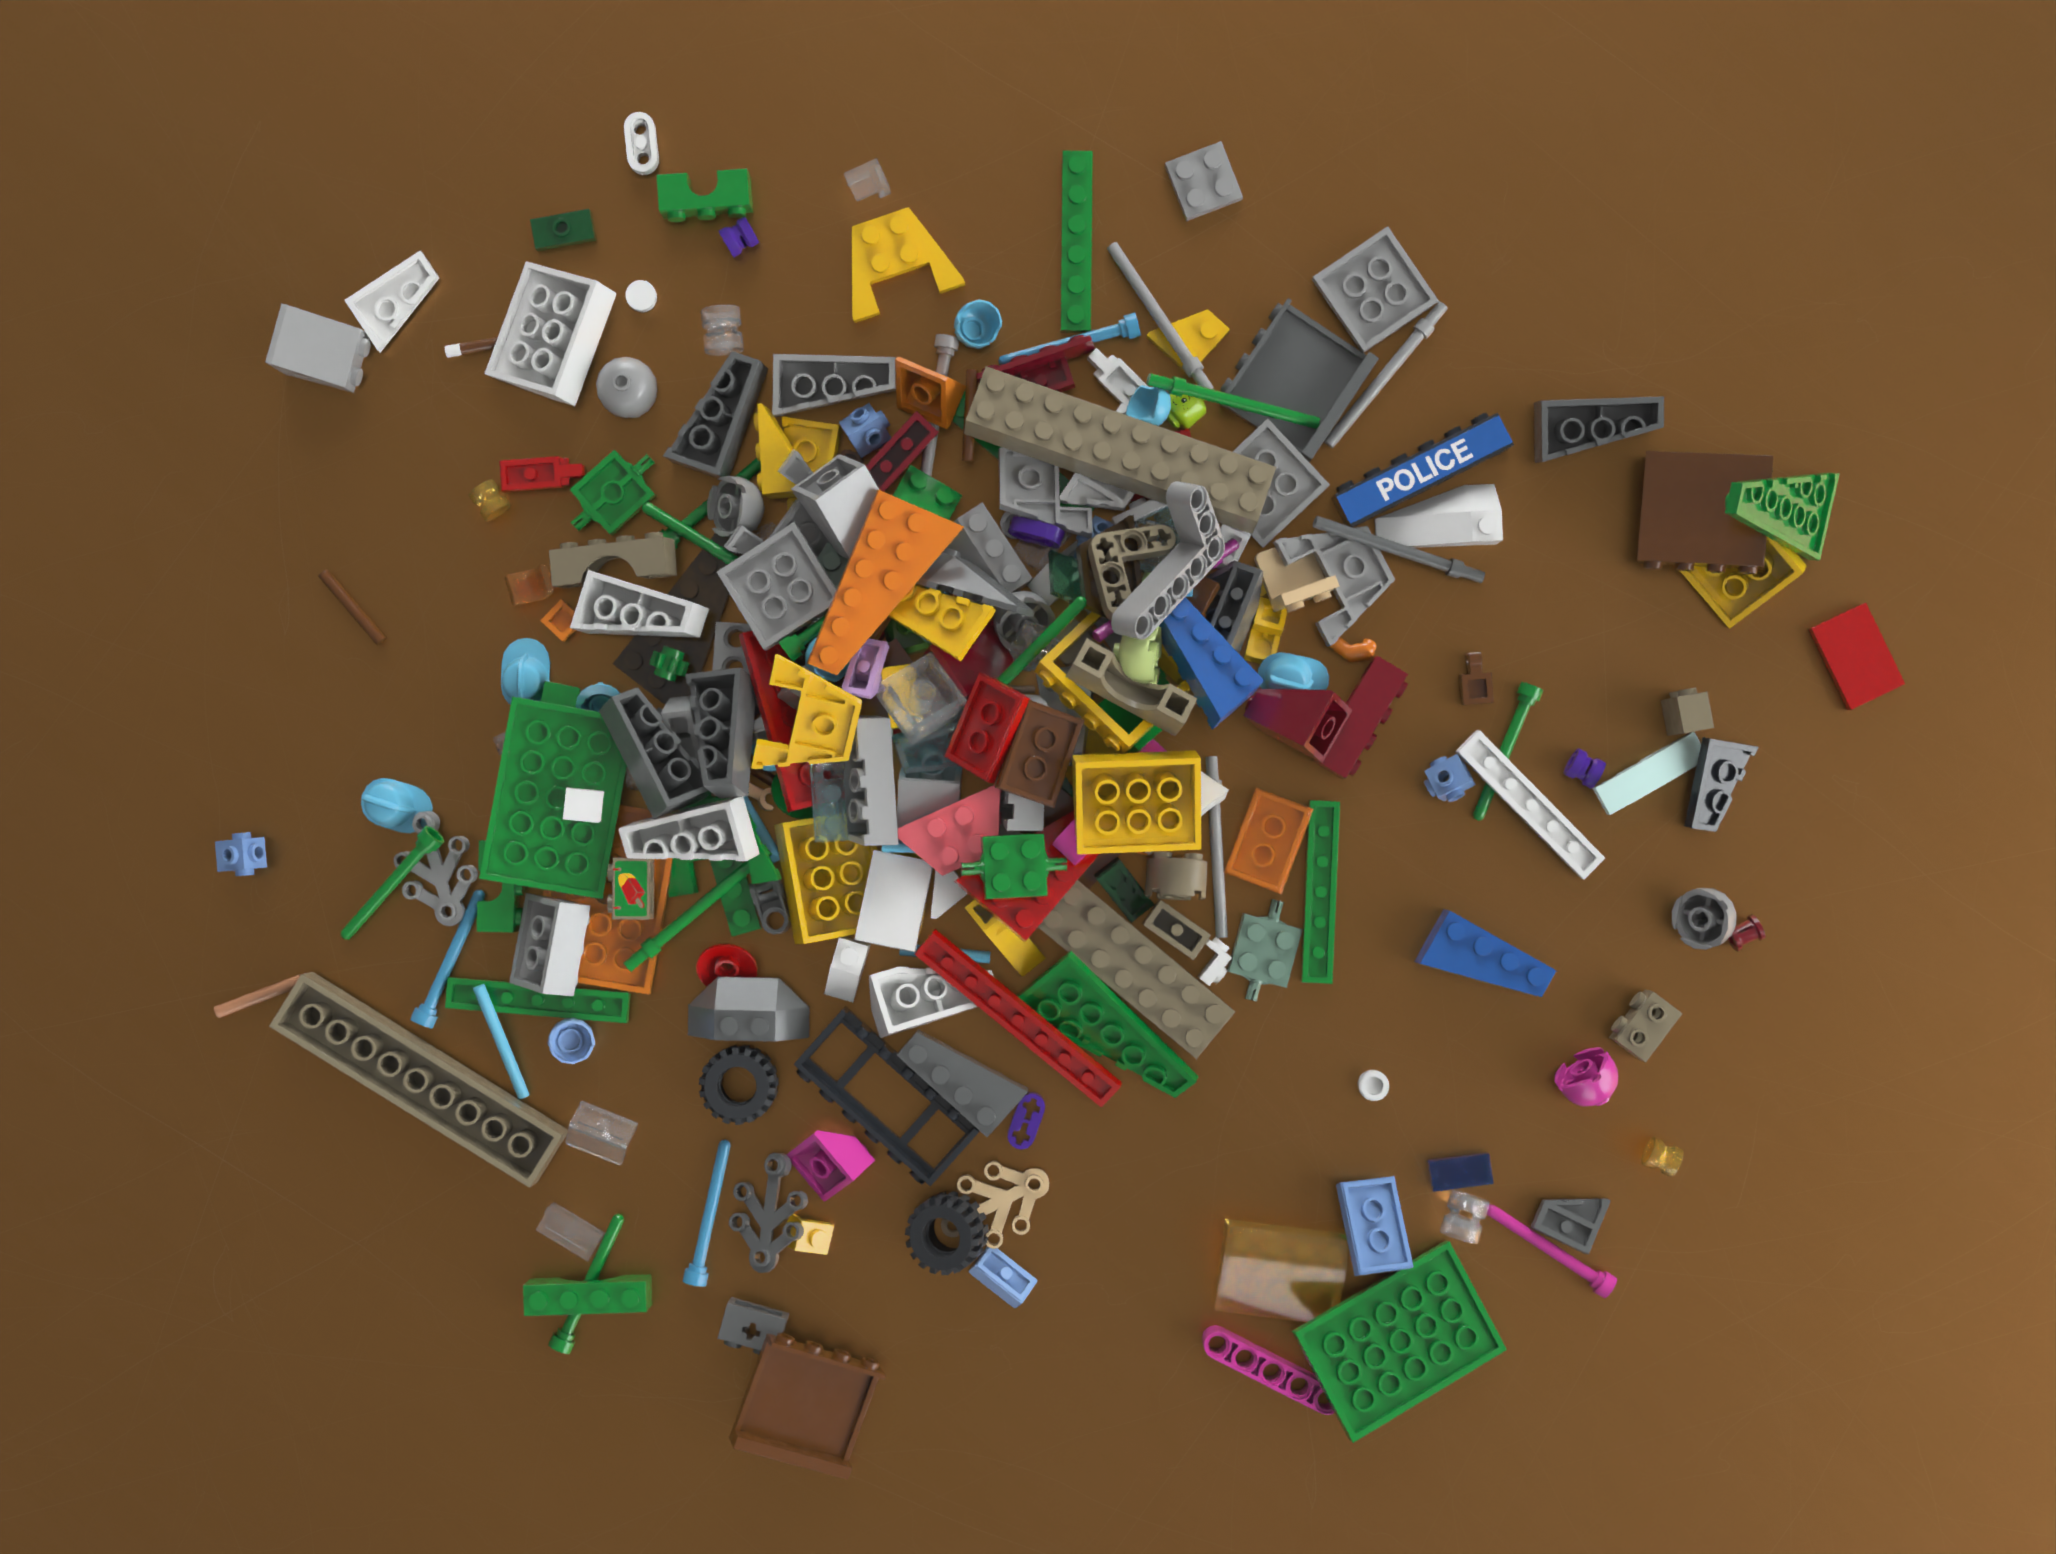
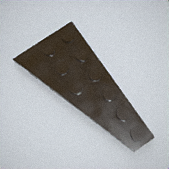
M715 533L710 540L725 548L724 545L730 537H721ZM703 549L667 594L709 608L700 638L635 635L613 663V665L665 705L669 698L690 696V686L686 682V676L677 675L674 682L654 675L656 667L649 664L653 651L661 652L663 645L685 653L683 661L690 663L686 674L702 672L715 639L716 622H721L723 611L730 597V593L717 571L728 564ZM730 551L731 553L735 554V555L738 556V557H740V556L743 555V554H741V553H735V552Z

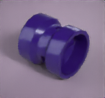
M745 216L738 219L736 225L719 230L733 258L741 254L742 249L747 246L754 247L759 244Z
M1577 748L1567 762L1563 773L1571 779H1580L1582 785L1592 789L1602 776L1606 762L1598 758L1592 759L1588 757L1587 752Z

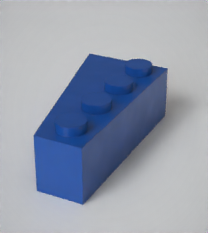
M1445 909L1441 912L1414 961L1539 997L1543 996L1556 973L1555 969L1454 912Z

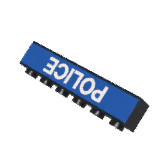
M1487 412L1471 420L1472 426L1464 430L1460 426L1455 427L1444 433L1445 439L1436 444L1433 439L1417 447L1418 453L1410 457L1404 453L1390 461L1392 466L1382 471L1379 467H1376L1363 474L1364 480L1355 485L1350 480L1336 488L1338 493L1331 499L1344 525L1354 528L1510 449L1514 444L1499 414L1496 413L1489 417Z

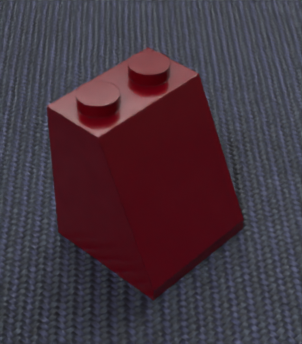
M993 621L987 623L962 661H959L933 644L927 648L921 657V661L953 710L967 702L979 672L986 673L997 679L1017 659L1015 653L1005 648L994 630Z
M1258 689L1255 696L1248 700L1243 716L1264 734L1323 763L1353 710L1331 690Z

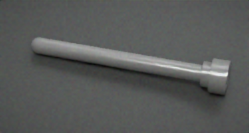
M936 334L934 347L937 348L936 354H939L936 372L948 377L950 358L954 357L955 351H958L959 340L955 336ZM929 422L939 432V426ZM938 435L923 450L920 470L929 476L932 475Z

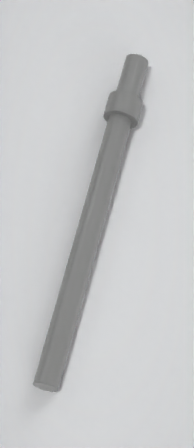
M1114 242L1107 248L1108 252L1182 361V368L1189 378L1192 377L1198 386L1214 390L1213 385L1203 372L1204 366L1198 357H1193L1118 243Z
M1438 301L1425 318H1420L1413 327L1414 332L1324 440L1325 444L1331 448L1335 447L1423 338L1427 339L1435 330L1434 325L1448 309L1444 303Z
M1205 757L1206 775L1222 785V780H1219L1218 757ZM1219 803L1208 811L1215 932L1217 938L1228 937L1221 809Z

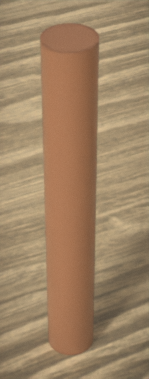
M301 974L215 1006V1014L220 1018L289 992Z

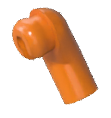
M1339 637L1329 648L1348 662L1355 663L1372 658L1375 654L1376 643L1367 638L1363 642L1351 645Z

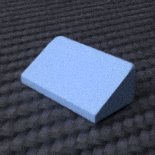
M988 1246L968 1271L1013 1308L1019 1307L1024 1302L1038 1281L998 1248L992 1249Z

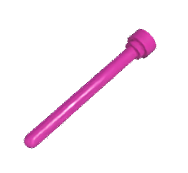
M1490 1204L1486 1207L1485 1211L1488 1216L1589 1281V1286L1593 1288V1292L1605 1299L1613 1291L1617 1278L1607 1271H1594L1495 1205Z

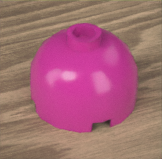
M1599 1047L1588 1048L1574 1055L1578 1061L1568 1068L1565 1063L1559 1067L1555 1074L1554 1082L1570 1102L1579 1106H1600L1609 1101L1618 1085V1069L1615 1062L1607 1051L1605 1053Z

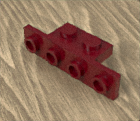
M1077 335L1062 345H1048L1041 348L1038 353L1029 356L1019 355L1012 358L1009 363L1000 366L989 365L987 367L1059 392H1064L1076 388L1067 360L1093 352L1095 347L1091 335ZM985 368L982 369V372L976 374L978 383L981 381Z

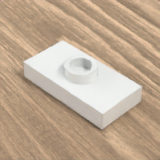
M1144 497L1129 504L1130 510L1112 517L1111 522L1115 525L1127 516L1134 515V522L1137 523L1167 509L1168 506L1152 499L1146 501Z

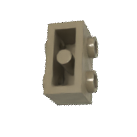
M1645 989L1643 993L1640 991L1632 998L1629 1004L1631 1009L1625 1017L1620 1016L1611 1027L1613 1033L1609 1037L1635 1058L1643 1062H1647L1683 1014L1655 992Z

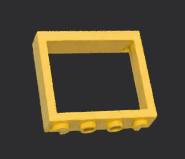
M1091 612L1039 661L1034 672L1043 680L1042 684L1045 687H1051L1059 695V699L1065 707L1073 709L1081 716V719L1084 720V725L1088 729L1096 731L1104 738V743L1108 748L1112 746L1118 753H1127L1154 725L1143 720L1128 734L1074 681L1066 678V674L1054 663L1102 617ZM1162 644L1161 658H1159L1158 666L1179 685L1177 688L1187 693L1191 688L1186 680L1183 681L1178 672L1177 664L1173 657L1168 655Z

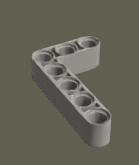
M1174 481L1168 487L1166 502L1180 543L1115 610L1111 619L1114 633L1140 640L1149 637L1223 556L1225 549L1224 539L1208 492L1204 486Z

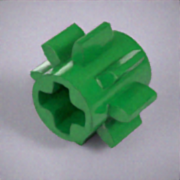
M663 645L661 652L653 651L649 662L650 665L656 667L654 675L674 682L677 675L685 677L690 663L683 661L684 652Z

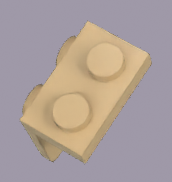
M1276 547L1260 552L1255 556L1257 568L1263 571L1262 581L1274 612L1284 608L1287 609V612H1292L1304 607V601L1312 598L1315 603L1332 597L1330 591L1339 587L1336 575L1324 578L1321 567L1313 553L1286 567Z

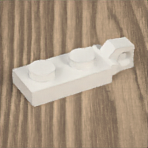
M1096 348L1087 358L1097 369L1093 373L1098 379L1097 381L1120 404L1122 403L1126 407L1138 387L1141 385L1147 386L1120 358L1117 359L1114 355L1107 359Z

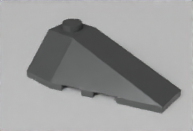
M946 548L916 582V584L1026 616L1033 617L1035 613L1034 610L973 562L961 559V552Z

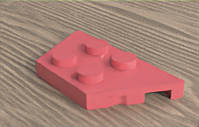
M995 785L899 827L897 828L898 839L942 876L961 868V863H973L980 860L982 854L981 837L1000 836V799L1002 790L995 788Z

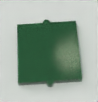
M1051 550L1048 553L1050 594L1071 604L1077 597L1081 596L1077 560L1073 556L1068 557Z

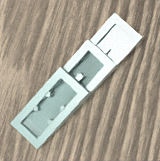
M1691 732L1641 759L1640 762L1594 787L1593 790L1606 814L1611 815L1695 767L1701 747L1695 732Z

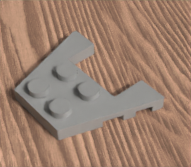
M1004 447L999 448V509L1028 519L1052 524L1064 531L1079 536L1091 538L1092 508L1060 507L1058 466Z
M795 449L791 451L778 470L780 474L796 485L813 473L803 460L801 454ZM796 499L770 537L795 522L818 557L829 541L800 501ZM739 524L724 547L729 551L745 554L764 541Z
M1368 526L1355 528L1371 534ZM1329 532L1280 538L1273 542L1285 567L1313 553L1326 578L1336 575L1339 587L1334 589L1333 592L1342 609L1315 623L1327 647L1333 645L1395 580L1379 549Z

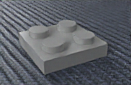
M1221 141L1165 162L1167 174L1186 221L1243 199Z

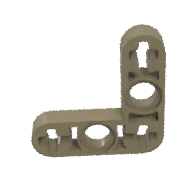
M1153 525L1097 534L1088 546V556L1102 609L1108 619H1112L1113 613L1118 608L1112 607L1115 599L1121 605L1131 594L1123 562L1168 554L1176 542V535L1170 527L1166 525ZM1157 535H1159L1162 540L1166 539L1167 542L1164 544V546H1162V543L1160 541H1154ZM1127 538L1135 539L1139 543L1140 549L1137 551L1128 550L1124 540ZM1100 543H1102L1104 548H1109L1106 556H1104L1103 550H1097ZM1107 570L1113 571L1118 577V583H1107L1103 578V572Z

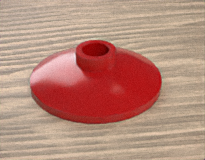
M717 944L705 949L700 954L697 960L696 971L701 982L708 987L718 976L756 977L757 964L753 956L745 949L732 944Z

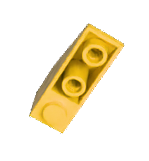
M762 403L757 404L758 413L754 414L755 429L759 431V443H756L755 451L757 460L761 464V473L757 475L758 488L769 499L796 497L791 490L796 484L778 472L793 450V447L775 417L772 416L771 410Z
M976 900L965 906V909L1022 977L1046 959L1030 938L1023 942Z

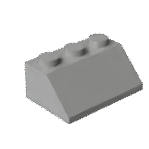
M983 502L954 521L964 526V528L946 548L961 552V559L973 562L1011 593L1020 591L1033 580ZM974 601V603H977V604H981V605L985 604V603H981V602H978V601Z
M526 893L509 983L542 994L574 996L575 987L578 983L580 960L584 952L586 928L590 920V906L574 901Z

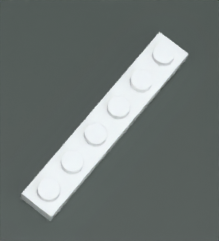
M1476 730L1455 751L1581 879H1585L1605 859L1480 730Z

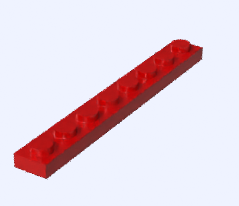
M936 929L916 950L914 955L1097 1105L1102 1107L1121 1087L1122 1082Z

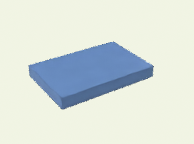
M1395 1177L1340 1182L1336 1184L1354 1276L1413 1268Z

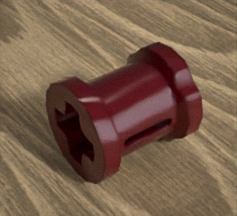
M1751 914L1747 917L1746 921L1736 925L1733 934L1727 940L1732 948L1738 952L1742 950L1743 945L1756 939L1761 941L1766 938L1760 921L1755 915Z

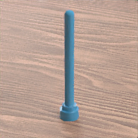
M1134 312L1123 315L1124 319L1118 320L1117 324L1078 335H1091L1092 341L1095 343L1120 335L1123 338L1129 337V339L1141 336V332ZM1074 336L1002 355L998 363L1003 365L1009 363L1016 356H1029L1038 353L1041 348L1048 345H1062Z
M474 891L424 1004L420 1003L419 1008H415L410 1018L413 1022L428 1028L434 1027L438 1018L436 1016L438 1011L435 1009L477 916V901H483L485 898L484 891Z
M728 1140L719 1142L693 1263H689V1267L684 1271L682 1282L689 1285L705 1287L707 1284L709 1273L706 1272L707 1266L704 1265L731 1147Z

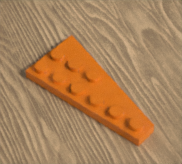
M877 490L807 664L837 676L964 526L881 490Z

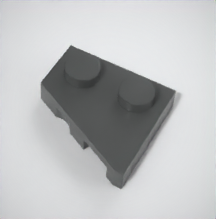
M1542 1200L1530 1228L1583 1254H1589L1611 1200Z

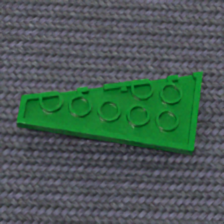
M1828 472L1732 482L1730 492L1725 498V513L1806 559L1820 561L1840 473Z
M1072 951L1067 953L1016 995L1078 1046L1099 1057L1102 1055L1116 1062L1115 1066L1124 1071L1127 1068L1141 1075L1144 1082L1174 1098L1197 1082L1198 1075Z

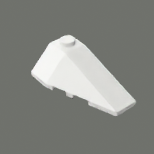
M1494 484L1463 485L1374 519L1376 536L1412 548L1496 545L1503 540L1502 509Z
M896 967L869 976L871 1010L880 1038L978 1007L931 968ZM986 970L993 976L992 970Z

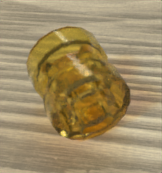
M493 479L481 483L468 495L474 504L481 507L480 514L485 521H491L499 517L511 506L506 497L499 496V486Z
M1652 1137L1643 1151L1641 1163L1651 1169L1657 1167L1661 1173L1673 1177L1682 1163L1684 1152L1683 1149L1676 1146H1665L1664 1141Z

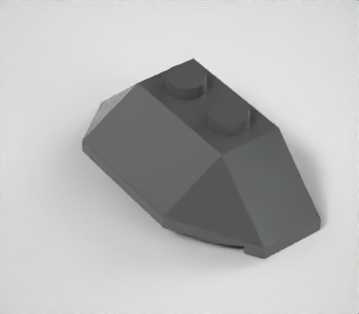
M1234 560L1227 564V566L1206 576L1218 582L1220 589L1205 614L1208 622L1240 653L1259 606L1263 571Z
M718 976L688 1005L689 1036L710 1040L773 1042L809 1038L810 1006L802 1001L780 978Z

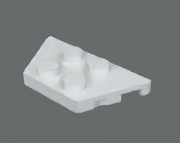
M1121 403L1116 412L1126 415L1127 407ZM1075 473L1061 493L1060 503L1124 511L1135 493Z

